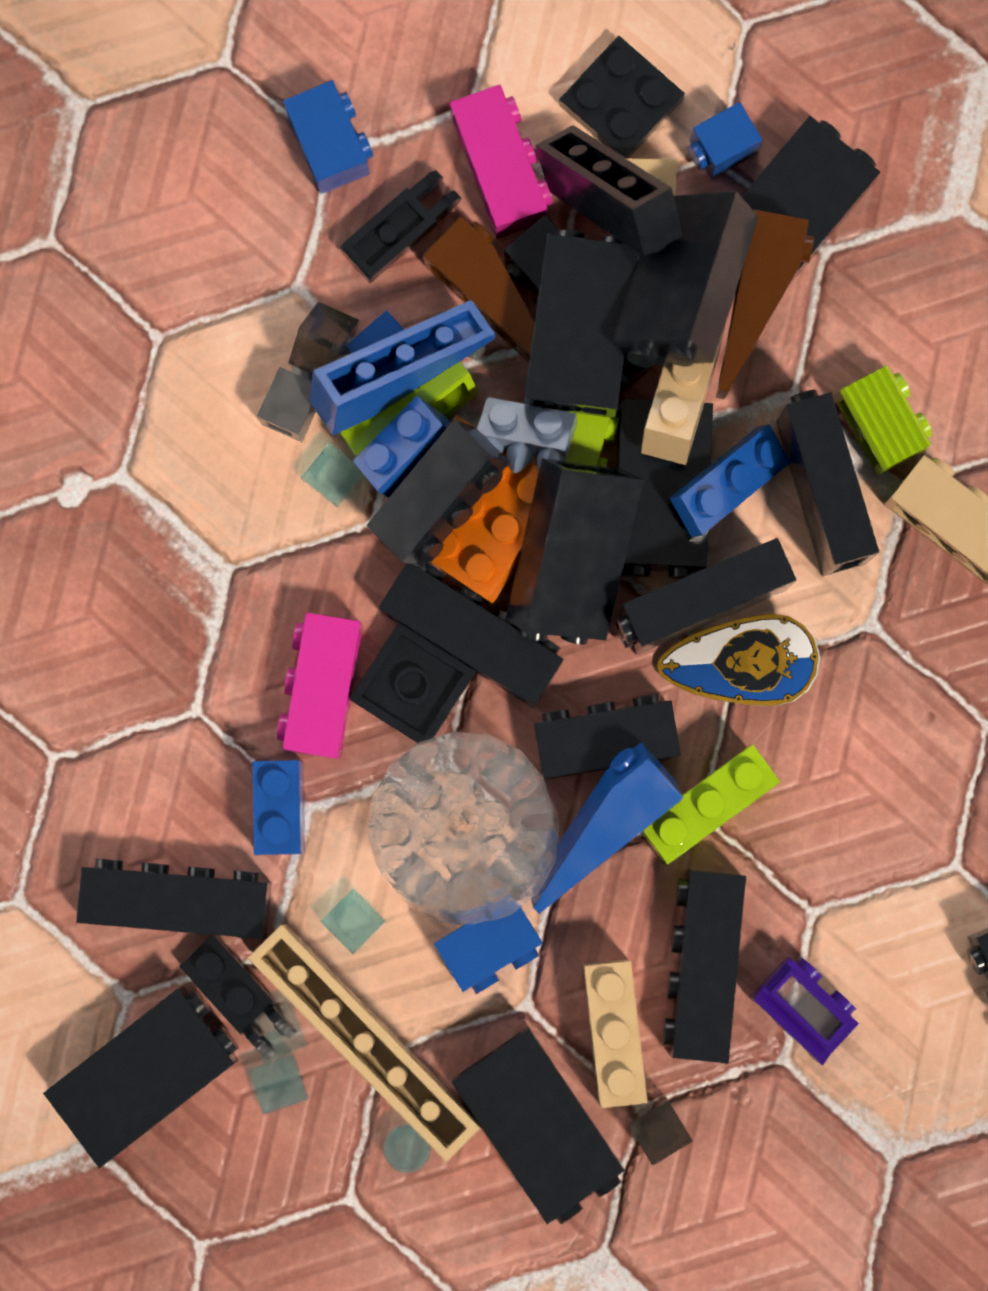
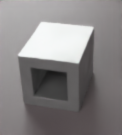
M296 366L293 367L291 372L279 367L257 414L261 425L302 443L316 414V410L309 401L313 373Z

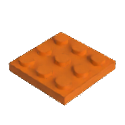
M458 415L454 417L455 420L470 424ZM504 450L502 453L505 457L507 450ZM530 463L516 474L507 466L502 472L503 477L500 483L492 491L482 495L472 507L473 513L469 520L450 533L443 542L444 547L441 553L431 561V563L492 603L495 602L517 568L538 477V466Z

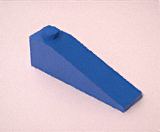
M470 300L314 370L309 401L333 436L379 414L494 340L496 334L473 301Z
M642 742L634 749L628 748L623 750L612 760L610 768L605 771L529 887L532 906L538 914L683 799L676 780Z

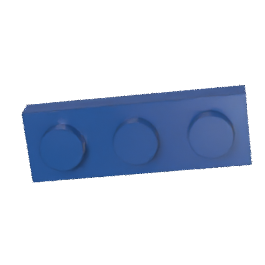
M770 424L758 426L672 495L670 500L690 536H702L791 462Z

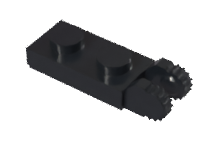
M436 169L422 178L410 190L408 188L403 190L341 244L340 251L370 284L437 226V222L448 215L461 201L462 197L454 190L445 194L429 210L420 202V200L433 192L443 180V177Z
M216 935L210 936L179 966L240 1035H245L250 1043L266 1059H270L276 1051L270 1040L262 1035L254 1026L265 1014L281 1035L290 1039L297 1033L291 1022L275 1006L277 1004L275 999Z

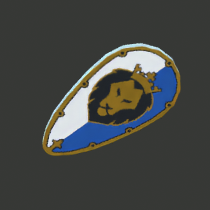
M764 614L741 618L690 635L673 645L659 658L657 670L660 676L668 682L694 695L744 705L779 706L794 702L810 689L818 675L820 654L816 639L804 624L790 616Z

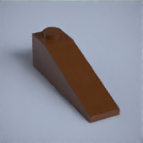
M754 209L758 216V221L737 285L715 398H726L794 279L801 262L809 263L814 236L806 234L809 223L807 219Z
M460 217L423 255L424 265L463 303L472 300L492 330L529 363L535 322L497 251L491 245L494 241L493 237L478 222L474 221L470 225L464 218Z

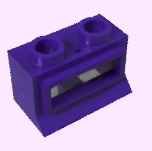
M786 957L749 998L775 1020L783 1031L796 1040L817 1063L823 1066L831 1053L859 1024L851 1016L856 1008L837 990L829 995L817 984L822 975L805 959L801 958L795 963L791 958Z

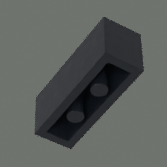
M454 419L373 516L367 526L401 562L423 566L433 561L441 553L444 547L443 542L450 533L469 520L473 513L472 507L482 495L492 491L500 483L503 477L502 472L510 461L475 426Z
M659 694L633 698V707L615 710L614 702L587 706L588 714L570 717L569 710L542 714L543 722L534 723V731L543 780L609 769L612 760L620 752L628 748L634 749L641 742L658 761L681 756L672 700L661 702Z

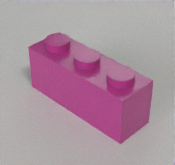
M499 84L450 102L451 119L496 239L529 228L544 215L547 216V206L553 204L552 197L545 179L537 180L531 165L537 163V158L529 137L521 139L516 124L522 122L514 97L506 98L502 86Z
M306 613L304 623H296L292 649L299 650L297 667L288 669L284 690L285 695L291 696L288 714L281 713L277 729V740L284 741L282 749L286 752L341 760L350 707L349 699L352 695L363 630L361 621Z

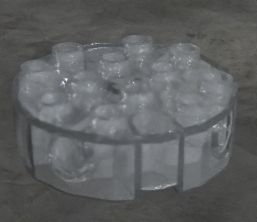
M451 732L419 742L390 765L372 796L367 833L377 868L409 907L439 923L461 925V923L476 924L486 920L490 922L510 916L539 893L556 862L559 821L551 792L544 778L521 750L489 734ZM462 824H470L472 826L468 833L462 830L457 831L458 827Z

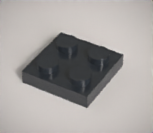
M618 35L559 98L558 105L602 144L624 158L629 159L683 101L685 92Z
M398 622L349 700L425 749H428L476 674V671Z

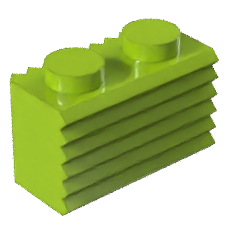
M888 365L842 388L835 396L836 403L844 414V418L848 421L853 434L856 436L877 476L925 452L931 446L928 438L933 435L925 416L921 412L914 414L906 398L910 397L911 393L905 379L899 372L892 374Z

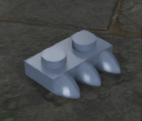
M487 397L477 429L501 453L507 450L506 458L510 461L508 466L516 474L526 468L532 462L534 456H537L538 470L542 458L566 461L577 426V414Z

